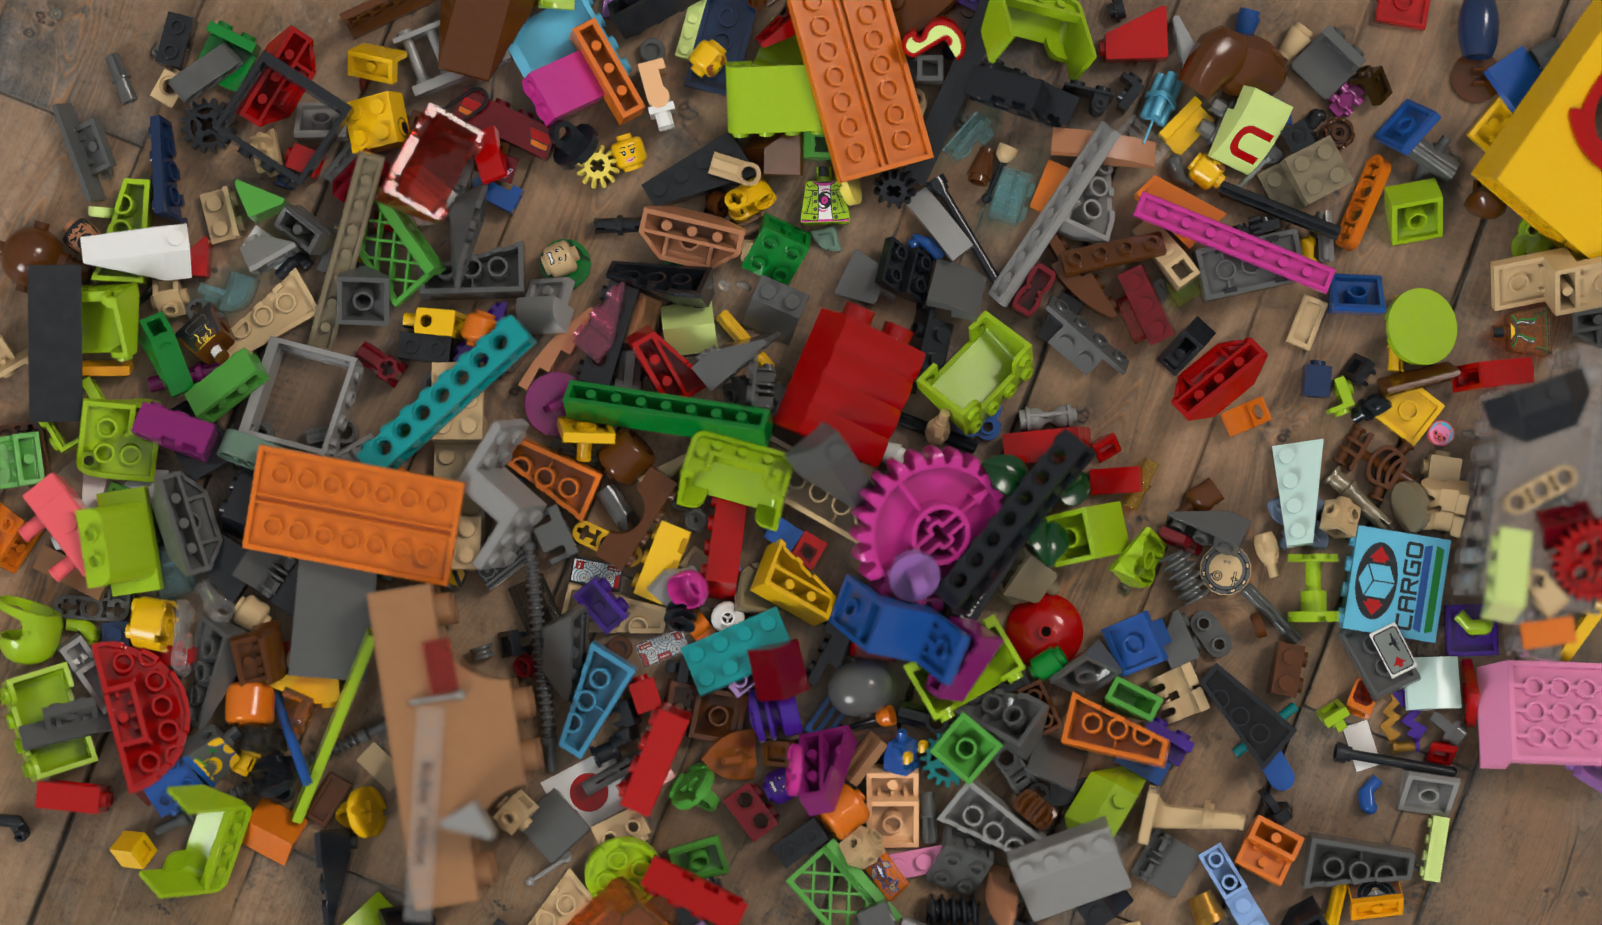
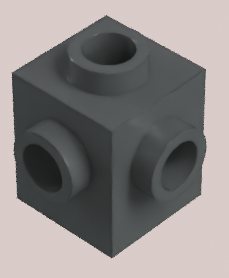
M746 374L732 377L731 383L722 385L725 402L747 406L749 378L746 377Z

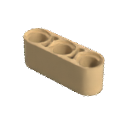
M1568 465L1554 467L1504 494L1501 499L1502 509L1511 515L1524 513L1573 487L1577 481V473ZM1560 470L1566 472L1568 476V481L1564 485L1560 484L1557 480V474ZM1536 483H1540L1544 487L1542 497H1537L1534 494L1533 487ZM1513 495L1518 496L1521 500V506L1517 510L1510 506V499Z

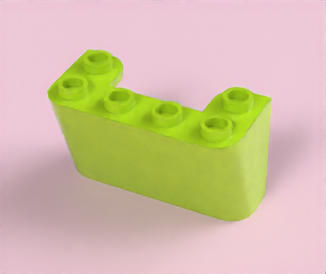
M752 61L726 62L728 133L733 134V137L745 138L749 134L759 133L761 137H770L780 132H785L787 136H796L805 131H811V134L814 135L824 134L804 61L803 64L752 66Z
M986 310L977 318L976 322L974 321L968 327L970 340L939 372L938 365L933 363L916 380L917 388L940 411L941 409H948L950 411L949 419L966 436L976 434L981 429L983 422L989 416L992 417L997 413L1000 404L1006 398L1010 399L1015 394L1017 387L1023 381H1028L1034 373L1032 344Z
M67 661L14 677L1 683L0 702L2 705L6 704L9 714L5 715L9 729H14L17 737L13 742L17 754L22 753L24 764H21L25 779L30 778L32 782L98 761L91 736L28 751L23 750L19 733L20 726L44 721L42 708L48 707L53 703L63 704L75 700L71 690L74 687V682Z

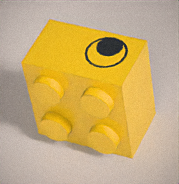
M385 91L346 102L354 110V113L347 122L353 154H358L359 150H363L365 147L373 153H378L412 143L402 93Z

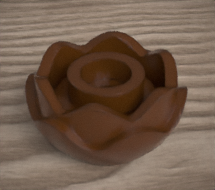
M1334 117L1324 125L1323 138L1330 135L1337 149H1344L1353 142L1355 132L1353 124L1349 120ZM1337 131H1339V132L1341 133L1340 136H1337V135H1336V132H1337Z

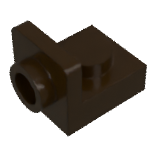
M1363 66L1350 79L1351 85L1364 84L1366 94L1370 98L1372 106L1381 105L1393 93L1382 66Z

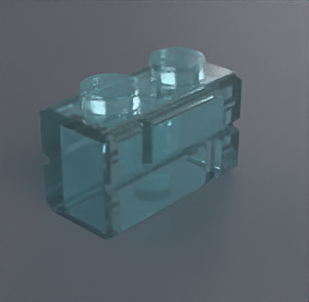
M1004 166L987 218L1017 227L1019 221L1024 222L1028 207H1025L1024 203L1026 197L1032 198L1036 183L1031 182L1033 175Z

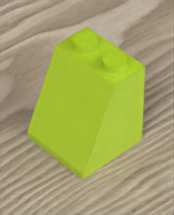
M1120 501L1046 516L1048 523L1057 522L1063 526L1069 537L1068 548L1054 563V568L1119 555L1130 544Z

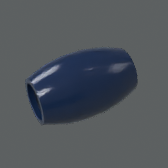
M1463 0L1458 17V41L1463 58L1468 60L1491 59L1498 44L1500 18L1496 1Z

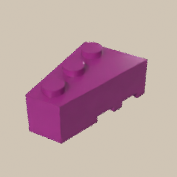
M151 401L150 404L142 403L131 429L134 436L207 463L218 437L214 424L192 418L190 415L178 410L174 412L165 409L166 406L155 401Z

